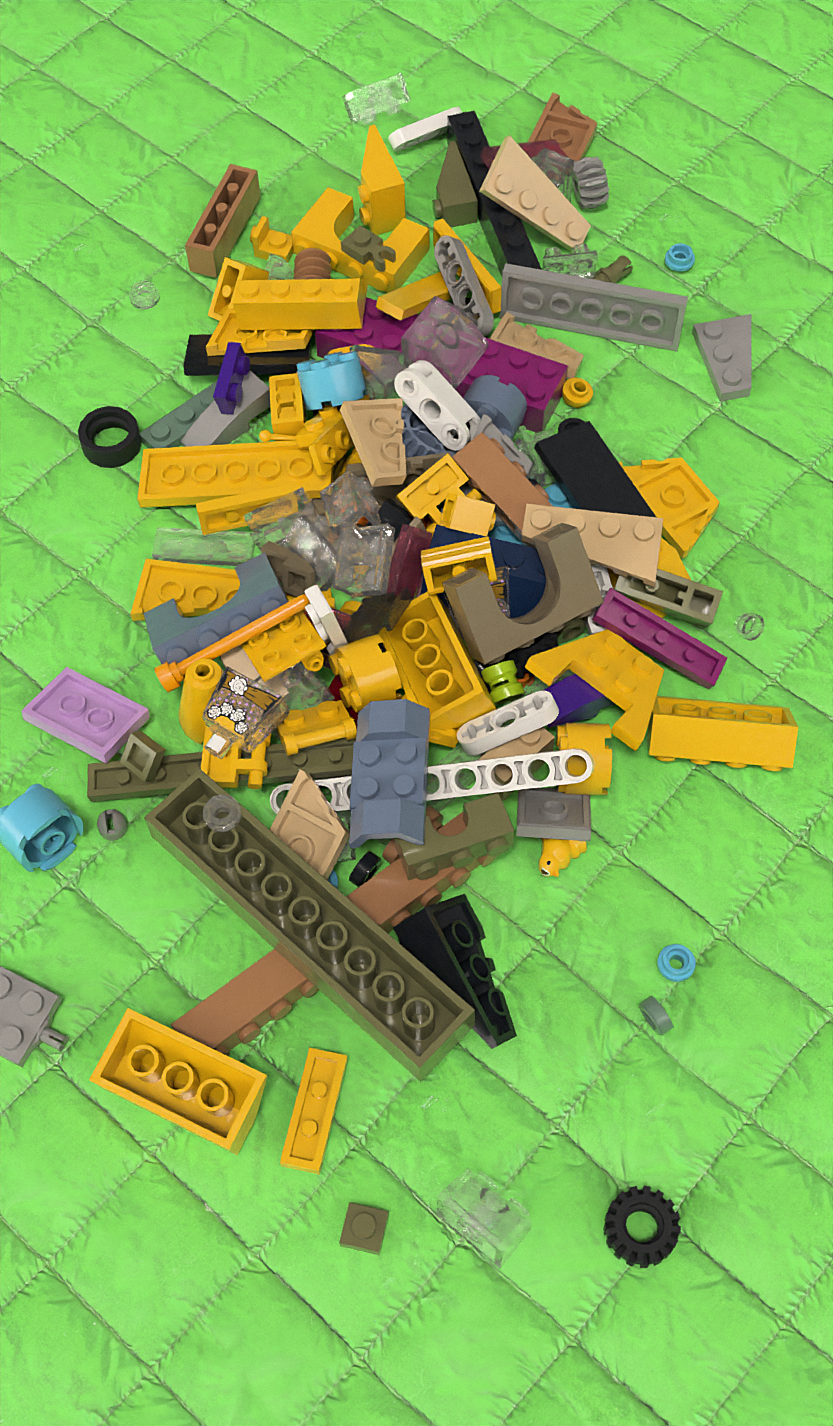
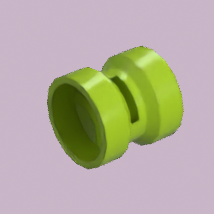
M513 660L492 665L481 671L484 682L490 686V696L495 705L504 704L525 695L522 683L516 679L517 668Z

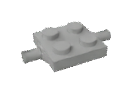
M0 966V1056L23 1067L31 1052L41 1042L61 1052L65 1046L53 1038L67 1044L68 1036L50 1027L52 1017L62 999L58 995Z

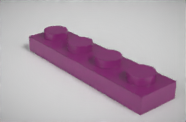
M608 589L603 597L604 603L598 606L592 618L593 621L621 636L708 690L715 686L728 659L726 656L614 589Z

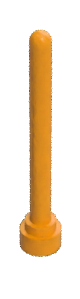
M302 594L179 663H176V661L170 664L167 661L154 668L155 673L164 689L169 693L181 686V681L185 679L186 670L192 662L198 659L214 660L304 610L305 606L310 604L306 594Z

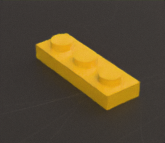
M293 483L196 503L203 535L299 515Z
M309 1047L280 1160L282 1167L320 1175L348 1062L347 1055Z

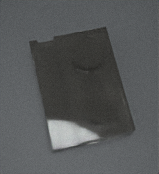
M403 588L397 596L393 591L383 595L380 592H375L364 597L361 601L362 604L357 611L351 614L350 621L342 630L347 642L350 643L361 638L378 635L384 627L387 632L392 631L413 600L408 588Z

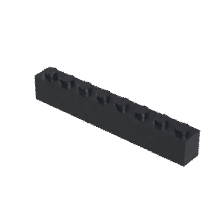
M475 110L447 116L448 146L450 141H456L478 200L477 217L501 277L505 263L542 270L521 219L479 191L495 157Z

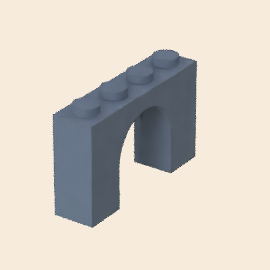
M265 552L234 567L240 580V587L237 593L220 608L202 616L186 618L173 598L143 613L152 649L161 664L166 661L169 664L174 661L179 663L289 602Z

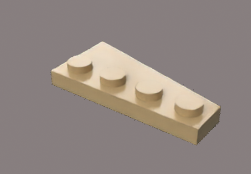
M510 135L505 137L479 191L572 253L579 252L591 225Z
M526 504L522 530L523 541L535 545L532 537L560 523L575 526L578 528L591 565L598 564L612 569L613 573L625 577L629 575L643 580L644 584L655 587L663 518Z

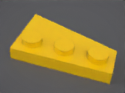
M227 308L206 345L207 355H225L228 342L241 343L245 353L305 349L315 329L240 330L235 310Z

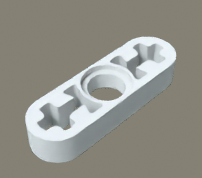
M453 107L394 131L388 136L393 151L398 152L447 133V116L462 113L460 107Z
M538 691L465 723L458 730L457 739L466 754L479 755L550 724L557 718L559 708L550 692ZM515 719L510 725L501 727L504 722Z

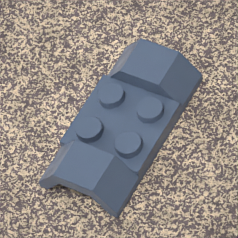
M407 699L370 701L358 713L356 742H354L349 807L351 810L350 848H359L368 839L400 838L416 845H424L430 727L429 708Z

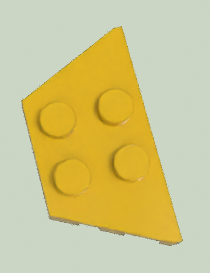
M682 457L667 458L663 461L654 459L641 460V465L623 466L622 462H619L656 517L663 518L661 534L677 550L682 559L687 557L717 512L719 500Z

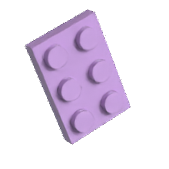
M68 667L21 710L23 720L104 763H107L128 741L132 732L138 731L150 718L148 708Z

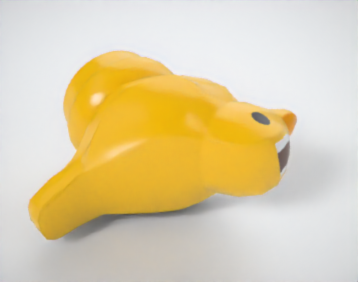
M540 838L542 841V851L539 858V871L545 877H558L559 871L567 868L571 859H577L580 854L586 852V841Z

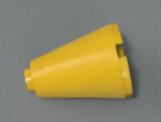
M198 659L188 666L178 712L179 722L185 735L199 744L204 742L207 710L211 705H214V702L215 705H220V702L222 705L223 702H226L225 699H228L229 695L225 696V694L230 691L220 688L216 692L225 672L218 663L211 659Z

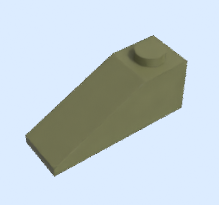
M450 141L436 186V199L432 200L435 218L440 217V219H444L450 227L477 223L478 200L456 141Z
M657 569L655 587L644 584L641 579L629 575L627 577L619 575L614 588L615 591L674 618L703 628H707L713 623L723 594L721 590Z

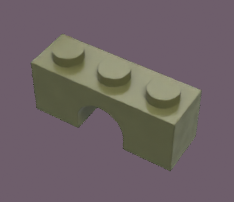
M499 793L463 804V821L466 828L458 835L445 836L438 833L433 828L427 815L425 818L424 845H416L400 838H393L408 881L415 878L420 880L431 878L440 870L452 866L454 868H462L471 864L476 858L485 855L498 856L505 853L509 847H512L514 828Z

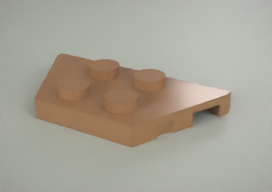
M552 92L524 148V152L542 172L571 170L575 161L585 157L596 134L597 122L583 115L573 105L569 106V108L560 102V96Z

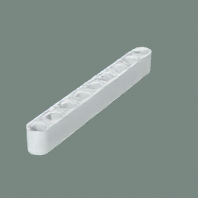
M574 748L428 766V773H433L439 778L440 786L435 793L427 791L426 801L579 783L592 775L595 762L593 756L588 751ZM572 755H579L586 760L587 769L583 775H573L568 770L567 761ZM537 759L543 760L549 765L550 773L545 780H538L531 773V765ZM499 764H506L512 769L513 778L509 784H501L496 780L494 774ZM464 768H468L475 773L476 783L471 789L463 787L459 782V774ZM352 775L314 780L319 788L326 786L331 790L332 800L330 804L335 811L350 810ZM293 783L280 785L272 791L270 805L276 814H278L284 802L283 796L285 792L290 790Z

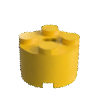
M376 633L335 649L334 654L328 656L333 673L340 676L343 684L339 691L344 705L347 708L352 706L353 710L358 713L370 701L399 700L402 698V695L396 692V690L402 688L396 665L389 650L382 653L378 644L384 641Z
M565 723L564 725H557L556 746L559 747V750L581 748L588 751L593 756L595 762L594 771L586 780L579 783L557 785V792H563L566 795H608L607 788H610L612 773V749L605 745V738H612L609 724ZM572 755L567 761V767L571 774L580 776L585 773L587 763L583 757Z

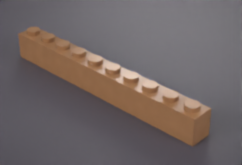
M463 812L439 828L437 832L445 836H455L463 832L466 828L463 821ZM485 855L474 859L471 864L465 867L454 868L452 866L440 870L431 878L425 880L415 878L409 881L401 860L398 858L346 897L384 931L389 933L393 930L394 926L412 916L421 908L436 904L444 891L451 886L454 888L459 887L469 878L471 871L479 865L487 866L497 856ZM273 949L174 1021L171 1026L173 1030L229 1056V1051L241 1042L242 1044H247L254 1040L260 1034L261 1027L272 1019L274 1021L282 1019L291 1011L292 1004L303 996L305 998L313 996L319 989L279 952Z

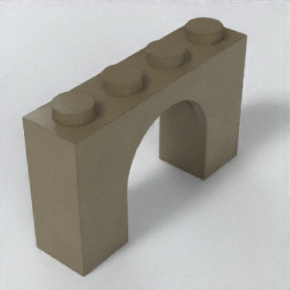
M560 523L532 537L545 571L546 586L538 605L523 616L507 618L502 613L485 572L470 568L442 583L472 658L483 664L497 663L504 659L505 654L513 649L530 646L535 642V638L540 635L559 631L564 627L565 622L573 618L585 617L594 611V607L604 603L577 527Z

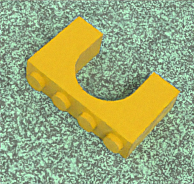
M328 187L292 230L293 253L297 255L307 248H317L330 256L331 270L344 274L351 279H367L368 285L386 293L401 288L429 251V228L403 218L392 234L383 242V246L394 249L396 261L393 263L388 259H383L385 260L386 268L384 272L375 269L373 262L370 260L363 265L341 251V241L339 240V237L354 220L353 197Z

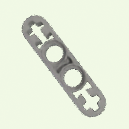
M448 235L442 236L435 245L434 255L465 331L485 337L492 330L494 318L461 240ZM462 267V275L456 282V272ZM471 290L472 298L470 303L466 305L465 298Z

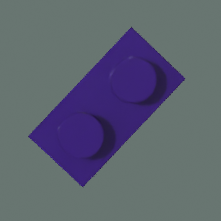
M228 342L213 398L221 414L233 415L236 403H240L242 398V382L244 376H247L249 373L250 360L246 356L241 343Z

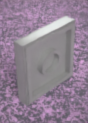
M552 788L518 790L516 836L590 841V795H566Z

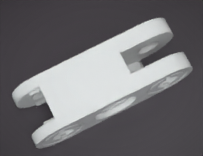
M417 360L397 374L394 382L397 394L445 447L453 451L460 450L473 439L481 419L431 363L425 360ZM467 422L470 424V429L466 425Z

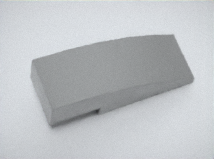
M249 371L248 375L243 378L242 398L240 403H236L234 414H221L214 400L187 431L181 440V445L187 447L231 443L250 430L248 421L270 407L269 387L253 372Z

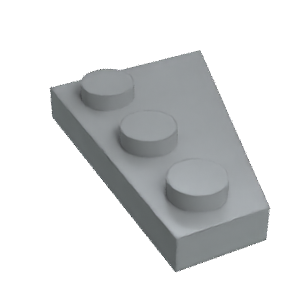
M752 314L694 324L692 334L719 401L750 396L752 388Z

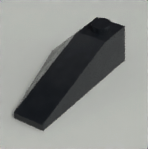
M465 894L424 907L393 927L399 939V944L475 1010V1026L473 1029L491 1049L517 1036L504 994L495 988L491 972L496 970L493 959L486 958L481 944V941L486 938L483 927Z

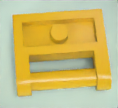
M342 700L325 701L318 706L304 710H289L286 712V716L275 726L287 756L297 754L298 749L345 738L347 741L356 738L357 734L354 719L349 716Z

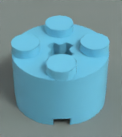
M342 351L325 355L324 360H308L296 364L306 410L323 409L321 404L323 402L325 405L332 404V407L341 405L343 401H355L368 394L359 356H357L356 351L346 353Z
M38 783L30 786L24 794L15 799L10 805L0 808V843L29 872H34L32 868L40 867L43 871L59 865L75 849L76 845L73 843L77 832L81 836L83 833L81 818L53 790L44 788Z

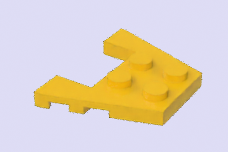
M608 629L535 654L529 658L525 668L548 686H551L570 669L626 711L615 722L611 733L635 752L637 751L647 731L664 673L663 668L626 642L621 636Z

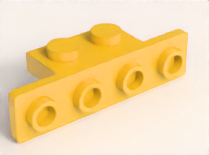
M367 394V395H364L363 398L358 399V400H371V399H370L369 394ZM332 404L319 409V413L314 418L304 423L305 426L295 435L298 447L309 446L318 475H325L354 445L341 415V407H332Z

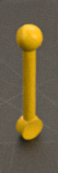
M262 430L259 433V438L262 442H269L270 440H296L293 435L273 434L268 430Z

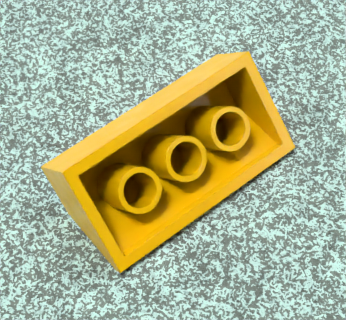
M367 279L237 280L233 307L239 329H362L368 281Z
M427 591L373 622L379 636L384 641L382 643L386 651L389 650L394 660L408 700L429 708V729L460 728L465 723L497 709L449 610L437 594L429 595Z
M657 696L648 724L647 747L649 755H654L655 759L661 761L687 758L692 763L701 765L710 764L711 761H720L735 768H744L747 764L761 765V768L765 770L781 771L783 767L793 768L798 725L789 707Z
M127 1008L89 1080L100 1088L238 1155L256 1119L268 1076Z

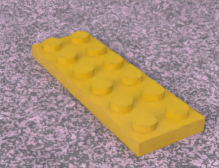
M296 440L143 449L137 500L140 508L196 505L199 502L291 483L294 484L297 499L332 498L333 467L325 475H318L309 446L298 447Z

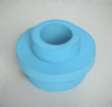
M674 244L666 252L665 264L671 270L683 272L691 269L694 265L695 256L693 250L686 244Z
M672 944L662 949L658 956L657 966L663 977L673 982H681L691 977L695 970L696 961L693 953L687 947ZM678 960L682 963L683 967L674 969L670 966L669 961Z

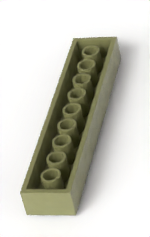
M200 768L144 817L152 838L420 1082L475 1026V1010Z

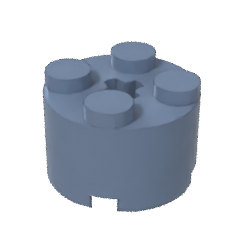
M484 375L476 378L469 386L463 399L477 413L480 419H482L483 414L488 415L503 435L506 434L512 440L527 411V401L524 395L512 383H509L507 386L498 382L500 377ZM467 422L466 425L470 429V424Z

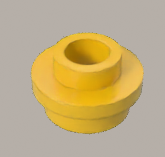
M570 378L563 385V399L567 405L573 408H580L591 401L593 389L584 379Z

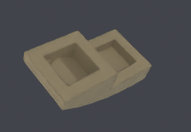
M270 541L261 547V554L266 553L280 582H282L285 593L298 597L305 594L304 590L315 585V570L299 555Z

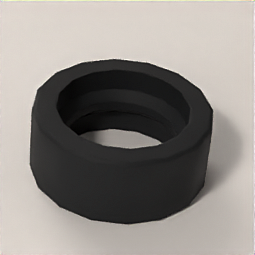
M106 406L97 408L88 413L79 425L78 435L83 453L91 463L99 467L114 468L123 466L133 460L140 451L142 441L136 418L129 411L121 407ZM121 428L128 431L126 438L116 445L106 447L92 443L94 436L104 429Z

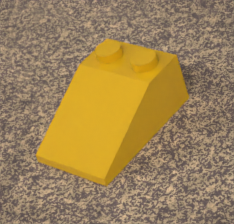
M374 124L370 125L361 169L362 185L358 186V193L363 203V207L359 208L362 224L364 226L368 225L372 233L379 235L395 230L402 219L405 218V183Z

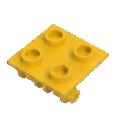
M300 611L241 644V647L262 680L266 682L300 661L307 670H320L324 661L320 650L325 648L326 644L303 611Z

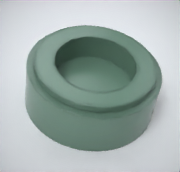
M649 996L640 1003L639 1008L642 1015L658 1035L663 1036L674 1028L668 1014L653 996Z

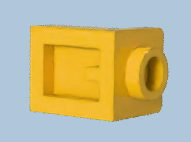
M262 216L258 225L253 226L250 233V242L253 243L254 256L287 265L293 255L292 235L271 230L269 218Z

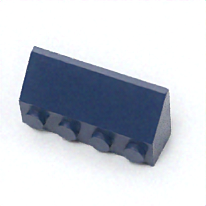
M436 525L429 549L487 536L470 534ZM489 537L495 568H507L508 574H506L507 605L505 603L503 608H506V611H502V613H505L507 618L523 616L538 605L545 591L546 576L538 551L533 547ZM424 576L420 595L428 591ZM445 590L442 593H437L445 606L451 608Z

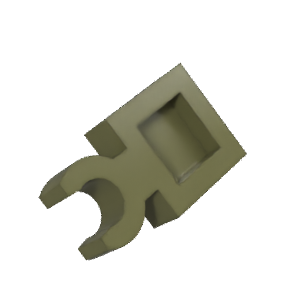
M361 225L341 241L342 252L363 265L369 260L372 261L375 269L384 272L386 270L385 260L383 259H388L393 263L396 261L394 249L383 246L382 238Z

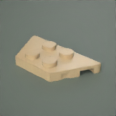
M299 770L270 831L328 880L350 836V832L311 775Z

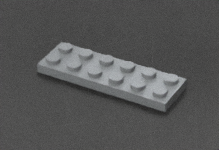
M505 263L502 274L501 311L499 318H503L505 313L508 312L514 315V321L677 351L688 297Z

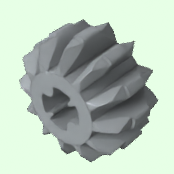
M589 156L575 161L571 168V179L577 203L582 209H593L605 204L609 198V187L603 162L597 156L591 158Z

